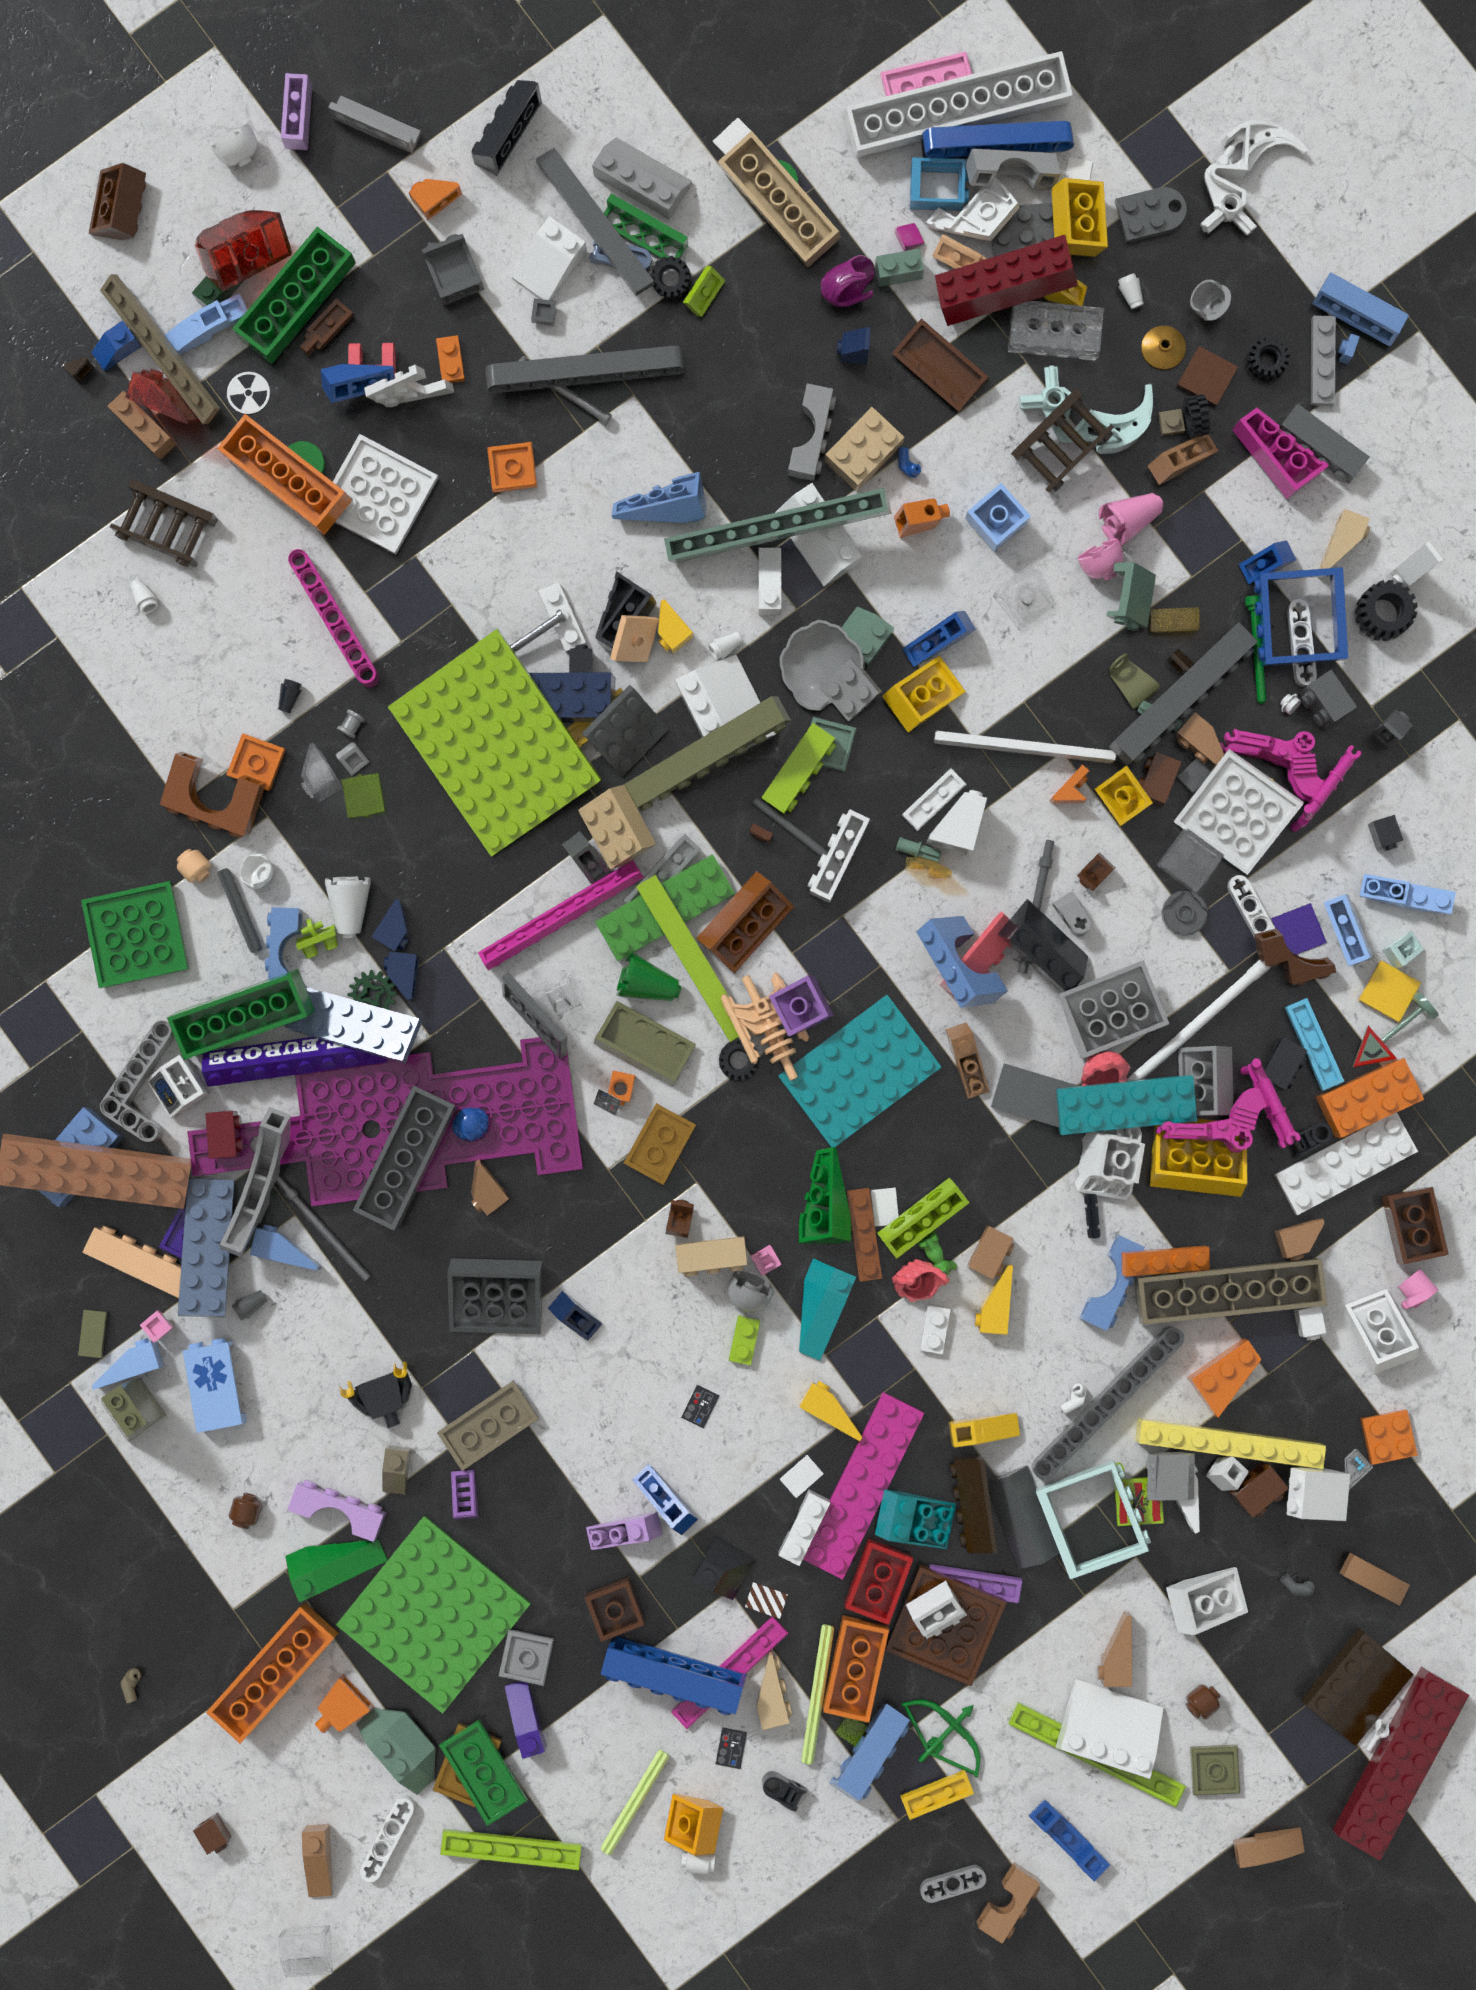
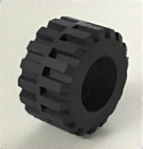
M1384 580L1379 581L1376 585L1373 584L1369 587L1356 604L1358 607L1355 609V614H1358V617L1355 620L1356 623H1361L1359 629L1361 631L1365 629L1367 631L1366 636L1370 638L1373 635L1375 636L1374 640L1377 641L1382 638L1383 641H1389L1391 638L1395 639L1402 635L1414 623L1413 619L1417 616V612L1414 610L1418 605L1417 602L1413 603L1416 597L1414 593L1411 595L1408 593L1409 587H1401L1403 583L1399 581L1393 584V580H1388L1386 583ZM1386 600L1392 603L1397 612L1396 620L1392 622L1382 620L1375 610L1376 601Z

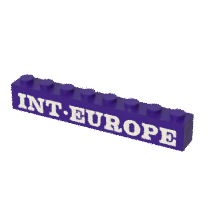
M307 1037L205 1052L202 1057V1075L207 1087L385 1063L388 1062V1059L315 1037Z

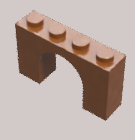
M183 751L176 753L160 805L166 807L168 812L186 814L187 818L192 821L200 822L202 820L207 822L208 826L213 829L221 830L223 828L228 830L229 834L241 838L250 834L266 783L247 775L238 778L228 807L220 811L212 810L200 801L196 792V782L203 759Z

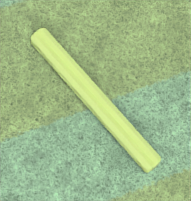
M658 1750L601 1845V1851L605 1854H612L669 1759V1755L665 1751Z

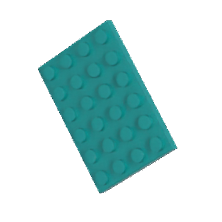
M886 995L793 1064L798 1078L790 1081L786 1071L778 1077L831 1147H836L939 1070L941 1065L889 996Z

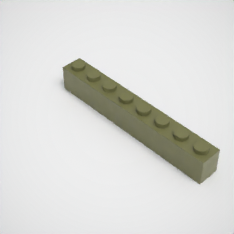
M771 696L624 785L637 809L644 812L654 806V801L658 799L663 801L672 796L671 791L676 788L681 790L691 784L690 780L697 777L700 779L710 773L709 769L715 765L718 768L728 763L730 756L734 754L739 756L748 751L747 746L752 743L755 745L762 743L767 739L766 735L774 732L775 734L786 728L785 724L790 722L791 719L779 697Z

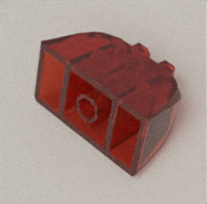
M248 210L235 214L210 228L202 230L195 241V248L205 274L222 291L237 285L292 255V249L279 212Z

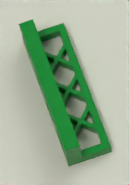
M612 193L608 197L604 215L608 218L612 211L620 216L621 223L613 224V227L622 238L640 248L648 250L650 254L661 260L664 256L668 258L663 248L673 246L678 249L674 258H681L688 247L687 236ZM635 224L639 227L640 233L630 235L626 232L625 226ZM654 235L658 238L659 244L649 246L646 244L644 237Z

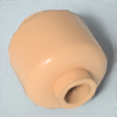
M188 849L177 858V870L188 882L198 881L201 883L209 877L210 873L208 871L211 864L199 850Z

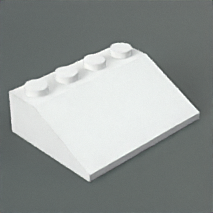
M737 655L696 669L675 680L676 686L702 737L760 703ZM769 733L766 735L767 739L776 735V733ZM752 743L751 745L747 746V748H750L755 744Z
M1074 1679L1056 1748L1150 1779L1157 1754L1163 1707Z

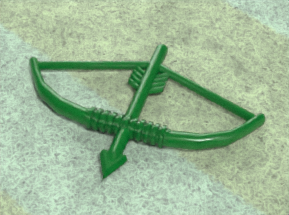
M921 1699L902 1703V1707H905L926 1750L919 1757V1762H924L931 1755L973 1774L975 1778L978 1777L981 1761L980 1751L970 1732L961 1725V1722L967 1716H971L974 1705L962 1708L963 1712L957 1719H954L947 1710L931 1701ZM922 1705L933 1709L949 1724V1727L939 1737L932 1736L926 1743L908 1706ZM953 1730H956L963 1739H966L973 1749L976 1759L975 1771L938 1755L944 1748L943 1741Z

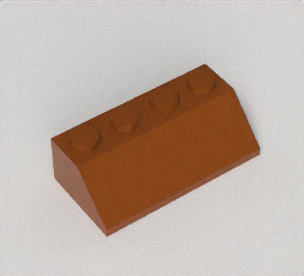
M756 871L696 939L729 970L735 973L795 906L771 881Z

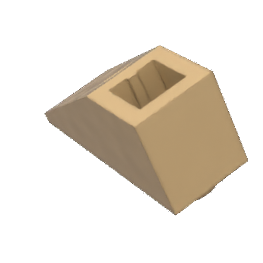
M772 1650L768 1653L757 1699V1711L762 1730L789 1724V1716L793 1715L790 1702H785L783 1693H787L784 1679L779 1680L778 1670H781L779 1657H774Z

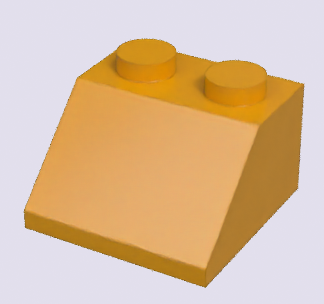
M672 1794L664 1841L693 1855L715 1854L724 1807L709 1800Z

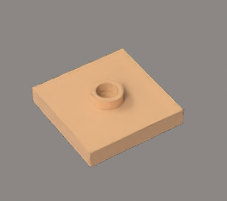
M622 615L610 659L614 661L648 662L659 619L650 616Z

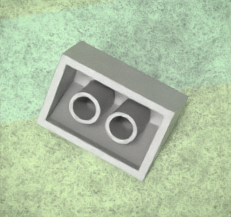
M1232 1047L1178 1048L1179 1076L1193 1075L1196 1115H1230L1231 1108L1233 1107Z

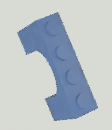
M964 916L933 918L916 931L960 1008L993 1004L1008 992L997 972L976 973L968 968L959 958L955 948L961 947L974 935Z

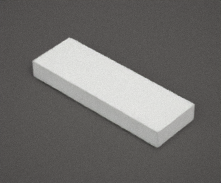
M950 769L912 804L902 816L918 831L967 784Z

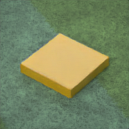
M1381 960L1378 962L1358 1001L1398 1023L1421 982Z

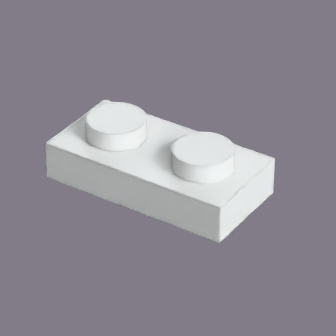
M927 1305L920 1345L921 1351L943 1354L951 1309Z

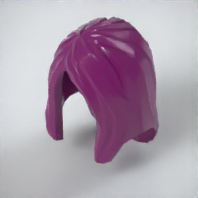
M858 255L828 271L820 281L821 293L824 299L836 307H846L872 298L873 290L863 294L867 284L874 278V264L872 260L867 256Z

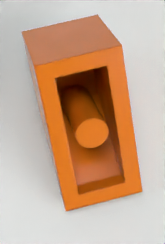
M425 179L422 182H417L408 192L411 201L427 221L462 195L460 185L457 182Z

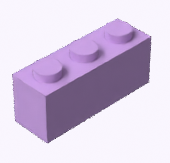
M285 73L281 140L285 149L308 150L312 84L306 74Z

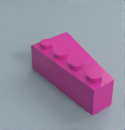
M1255 408L1240 419L1232 431L1285 498L1289 499L1321 475L1329 465L1325 461L1321 462L1317 459L1310 449L1302 447L1295 441V437L1290 433L1287 435L1279 428L1280 425L1261 410Z

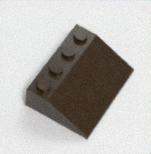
M1358 1628L1303 1696L1301 1701L1356 1746L1414 1674Z

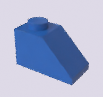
M122 320L104 332L91 353L102 369L107 371L141 348V345Z
M1285 540L1273 543L1240 563L1239 566L1248 584L1255 582L1260 573L1277 572L1297 559L1288 541Z

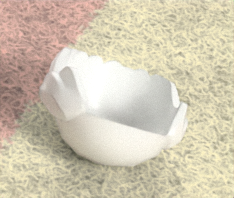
M252 854L243 860V864L240 867L241 872L239 873L241 876L240 880L248 888L257 890L270 882L273 876V866L266 855Z

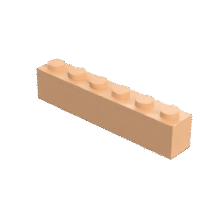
M109 1226L94 1227L83 1253L179 1298L181 1265L176 1263V1258L164 1254L163 1257L156 1253L157 1249L144 1244L143 1247L135 1244L136 1239L130 1236H118L115 1234L116 1230Z

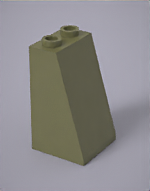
M141 1378L120 1384L101 1398L103 1407L127 1442L166 1416Z

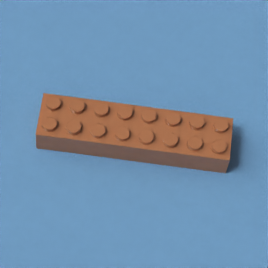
M3 1134L0 1149V1185L184 1209L191 1169V1160L189 1158Z

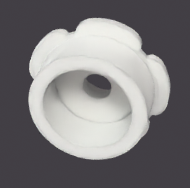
M1286 695L1280 703L1282 705L1281 711L1289 715L1292 714L1301 703V700L1297 698L1298 695Z

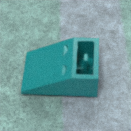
M884 1489L875 1535L892 1542L947 1549L956 1504Z

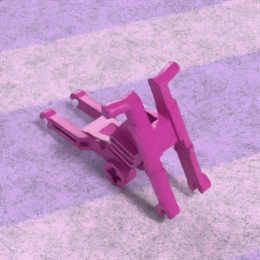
M1234 729L1232 732L1234 737H1231L1228 732L1224 735L1228 747H1225L1220 742L1224 754L1230 749L1238 755L1265 759L1275 765L1287 768L1288 782H1290L1295 794L1300 799L1309 802L1304 807V812L1300 818L1291 824L1290 828L1294 832L1308 824L1331 793L1337 789L1338 783L1343 781L1346 772L1361 755V751L1352 754L1351 751L1354 746H1349L1345 751V755L1338 760L1333 771L1328 773L1327 779L1322 780L1317 775L1315 754H1311V750L1315 745V739L1309 732H1299L1292 740L1284 741L1271 736Z
M1258 1058L1253 1059L1251 1064L1243 1066L1240 1070L1242 1075L1250 1076L1254 1088L1244 1091L1231 1108L1229 1119L1204 1124L1165 1122L1156 1129V1134L1165 1130L1164 1139L1222 1141L1230 1152L1239 1153L1251 1146L1253 1137L1250 1132L1254 1131L1258 1114L1264 1108L1267 1114L1266 1118H1269L1278 1137L1280 1148H1285L1286 1144L1291 1145L1294 1143V1140L1298 1142L1301 1139L1299 1133L1295 1132L1285 1111L1286 1107H1283L1271 1080L1267 1077ZM1238 1136L1239 1140H1243V1144L1239 1145V1142L1235 1141V1137Z

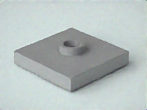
M512 1629L508 1630L499 1676L544 1686L554 1638Z

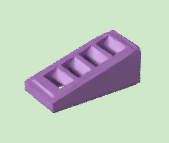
M474 1469L451 1472L453 1518L456 1520L479 1518ZM469 1478L470 1482L458 1483L457 1479ZM470 1487L469 1492L458 1493V1488ZM470 1497L471 1500L459 1502V1498ZM471 1507V1511L460 1512V1508Z

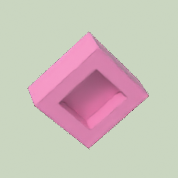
M771 1245L751 1255L762 1276L782 1265Z
M157 1310L140 1324L141 1328L154 1343L174 1328L160 1310Z

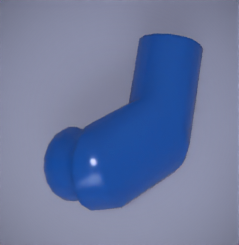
M898 448L899 470L910 478L917 477L921 473V467L919 464L916 465L909 460V448Z

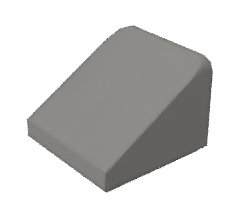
M351 742L336 754L351 776L369 763L368 759L354 742Z

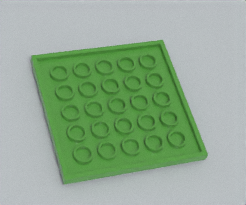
M424 1515L336 1625L443 1714L505 1637L508 1630L513 1627L529 1607L531 1602Z

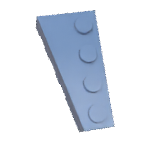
M882 1704L865 1729V1732L868 1733L866 1737L861 1736L854 1745L852 1752L855 1754L843 1761L840 1766V1776L838 1779L833 1776L829 1784L852 1800L860 1801L861 1798L865 1799L872 1789L870 1786L874 1778L878 1779L884 1770L882 1764L886 1758L890 1759L896 1751L895 1743L899 1737L902 1739L909 1729L907 1724L910 1720L888 1704Z

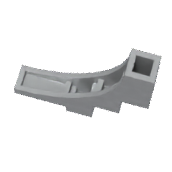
M271 1107L268 1108L259 1127L256 1151L245 1187L220 1243L221 1250L241 1257L257 1224L261 1222L270 1204V1191L280 1173V1160L290 1142L291 1115Z

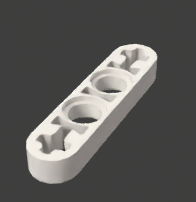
M1302 599L1293 600L1287 607L1291 655H1297V651L1300 648L1306 649L1309 654H1314L1309 606ZM1296 605H1298L1300 609L1303 608V611L1300 613L1299 617L1300 620L1305 619V621H1298L1296 623L1293 622L1298 619L1297 612L1292 610L1296 607ZM1298 626L1304 627L1306 636L1303 638L1297 637L1294 632L1295 628ZM1308 663L1293 664L1294 679L1299 686L1306 687L1316 680V663H1310V665L1305 667L1306 674L1311 675L1307 682H1305L1304 678L1300 677L1304 673V667H1299L1298 665Z
M1242 875L1231 878L1227 885L1228 891L1252 935L1261 933L1254 926L1255 921L1258 919L1266 922L1265 931L1275 929L1249 880ZM1235 880L1238 883L1243 882L1244 886L1241 887L1243 893L1249 892L1250 895L1239 900L1238 896H1241L1242 893L1239 889L1235 890L1233 888L1236 884ZM1247 899L1255 902V910L1252 912L1244 909L1243 904Z
M404 1795L399 1797L386 1818L361 1866L360 1875L365 1881H376L388 1862L415 1810V1802L410 1796ZM404 1802H407V1808L410 1811L406 1810L401 1819L396 1817L401 1810V1806L398 1804L402 1805ZM390 1822H395L399 1825L400 1830L397 1834H390L388 1832L387 1825ZM377 1844H386L389 1849L386 1855L378 1854L376 1851ZM374 1859L378 1860L374 1869L377 1873L367 1874L368 1869L365 1867H370Z

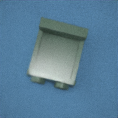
M1115 562L1113 571L1123 576L1124 581L1119 610L1107 611V616L1113 619L1114 623L1125 625L1127 630L1137 631L1139 627L1147 628L1156 574L1135 562Z

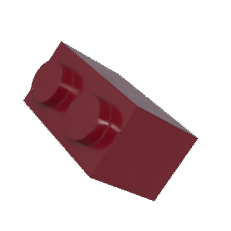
M237 1111L205 1113L209 1159L241 1157V1152L244 1150L243 1139L239 1138V1129L242 1128L241 1115H238Z

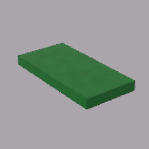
M480 1719L440 1743L441 1750L487 1826L527 1802L526 1795Z

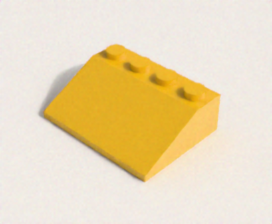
M1197 1118V1121L1182 1122V1124H1204L1215 1122V1120ZM1154 1125L1150 1166L1151 1187L1242 1196L1247 1186V1149L1239 1153H1233L1226 1148L1225 1143L1222 1141L1164 1139L1165 1130L1156 1134V1129L1161 1125ZM1238 1136L1235 1137V1141H1238L1239 1145L1243 1144V1140H1239Z

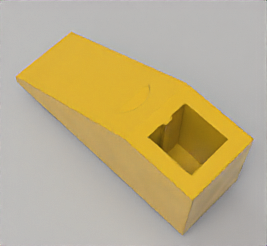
M1017 1412L949 1421L953 1447L976 1445L1020 1436Z

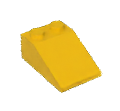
M939 655L895 684L882 697L909 733L966 691Z

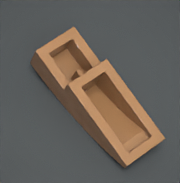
M1349 1553L1339 1572L1348 1579L1399 1606L1410 1587L1408 1583L1352 1553Z
M1300 1827L1254 1834L1255 1837L1233 1840L1236 1862L1240 1868L1267 1864L1305 1852Z

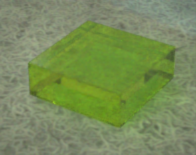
M845 1717L835 1733L855 1746L868 1726L862 1721Z

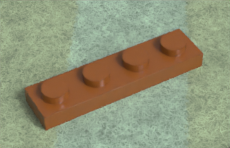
M869 1188L846 1191L859 1282L882 1279Z

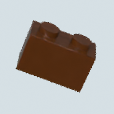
M1155 752L1152 757L1148 756L1144 765V769L1147 770L1145 777H1140L1138 782L1153 804L1162 807L1167 801L1181 761Z

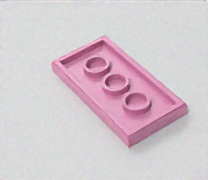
M962 52L880 73L885 96H890L971 75L972 72L967 53Z

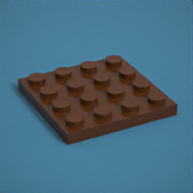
M920 1564L885 1651L972 1686L1007 1602L1001 1597ZM946 1581L967 1616L960 1619V1623L955 1626L952 1624L943 1629L940 1635H933L926 1639L914 1623L906 1604Z

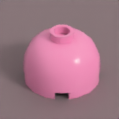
M1118 539L1102 542V546L1097 548L1093 546L1078 556L1077 560L1086 575L1094 579L1103 578L1104 581L1117 575L1113 571L1115 562L1124 561V553Z

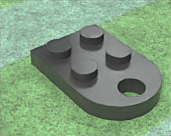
M1160 187L1115 199V206L1126 244L1173 232L1180 227L1186 216L1187 207L1183 196L1178 191L1168 187ZM1176 203L1180 206V211L1172 212L1168 205Z

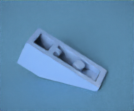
M148 1338L135 1342L136 1347L128 1349L92 1385L93 1390L164 1367L157 1342H149Z

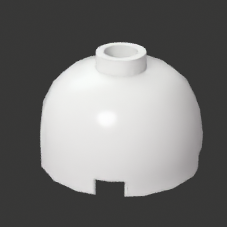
M250 125L241 127L240 132L233 131L216 141L214 145H211L215 155L224 164L230 166L239 164L240 167H244L252 162L250 157L256 152L257 139Z

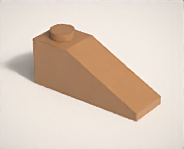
M1209 435L1198 436L1161 453L1148 465V468L1160 485L1211 457L1219 450Z
M1123 1612L1101 1657V1665L1097 1666V1678L1101 1680L1104 1687H1132V1616L1129 1612Z
M330 1824L306 1825L302 1831V1855L308 1896H332Z

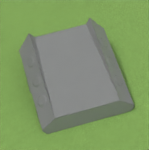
M1156 1452L1148 1454L1146 1460V1469L1148 1470L1147 1500L1194 1499L1195 1454L1185 1452Z

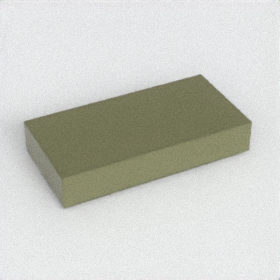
M83 1310L78 1356L103 1358L108 1312Z

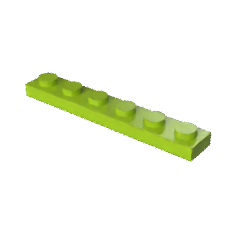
M444 1829L440 1855L579 1870L582 1844Z

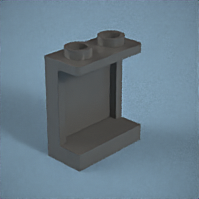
M463 234L450 235L445 241L430 243L422 249L424 259L443 306L485 290Z

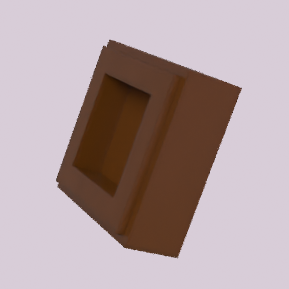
M754 823L749 830L750 835L767 844L773 838V833Z

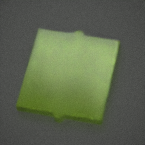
M379 773L364 776L358 774V777L342 779L348 818L369 817L371 814L385 812Z

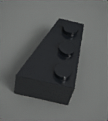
M617 571L612 590L608 595L606 609L603 611L595 636L600 646L611 653L621 616H648L657 604L651 593Z

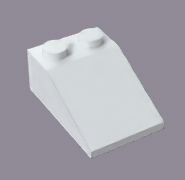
M549 216L533 238L512 279L540 299L551 300L586 254L585 241Z
M1387 1289L1344 1306L1362 1353L1374 1375L1416 1359L1419 1347Z
M1237 1567L1190 1578L1166 1587L1178 1633L1196 1635L1248 1613Z

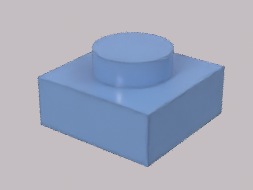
M1350 334L1347 340L1341 342L1338 351L1341 354L1339 362L1345 364L1350 362L1360 336Z

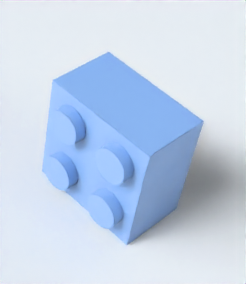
M1000 483L967 511L965 519L995 552L1027 525L1031 516L1007 488Z

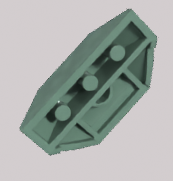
M374 1708L356 1724L368 1748L398 1783L418 1795L435 1779L436 1746L406 1712Z

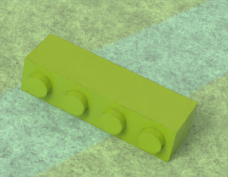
M812 723L762 796V799L784 814L787 811L792 812L798 803L796 800L800 792L804 794L810 786L809 778L813 773L817 775L823 767L822 759L825 755L830 756L837 745L834 744L836 738Z

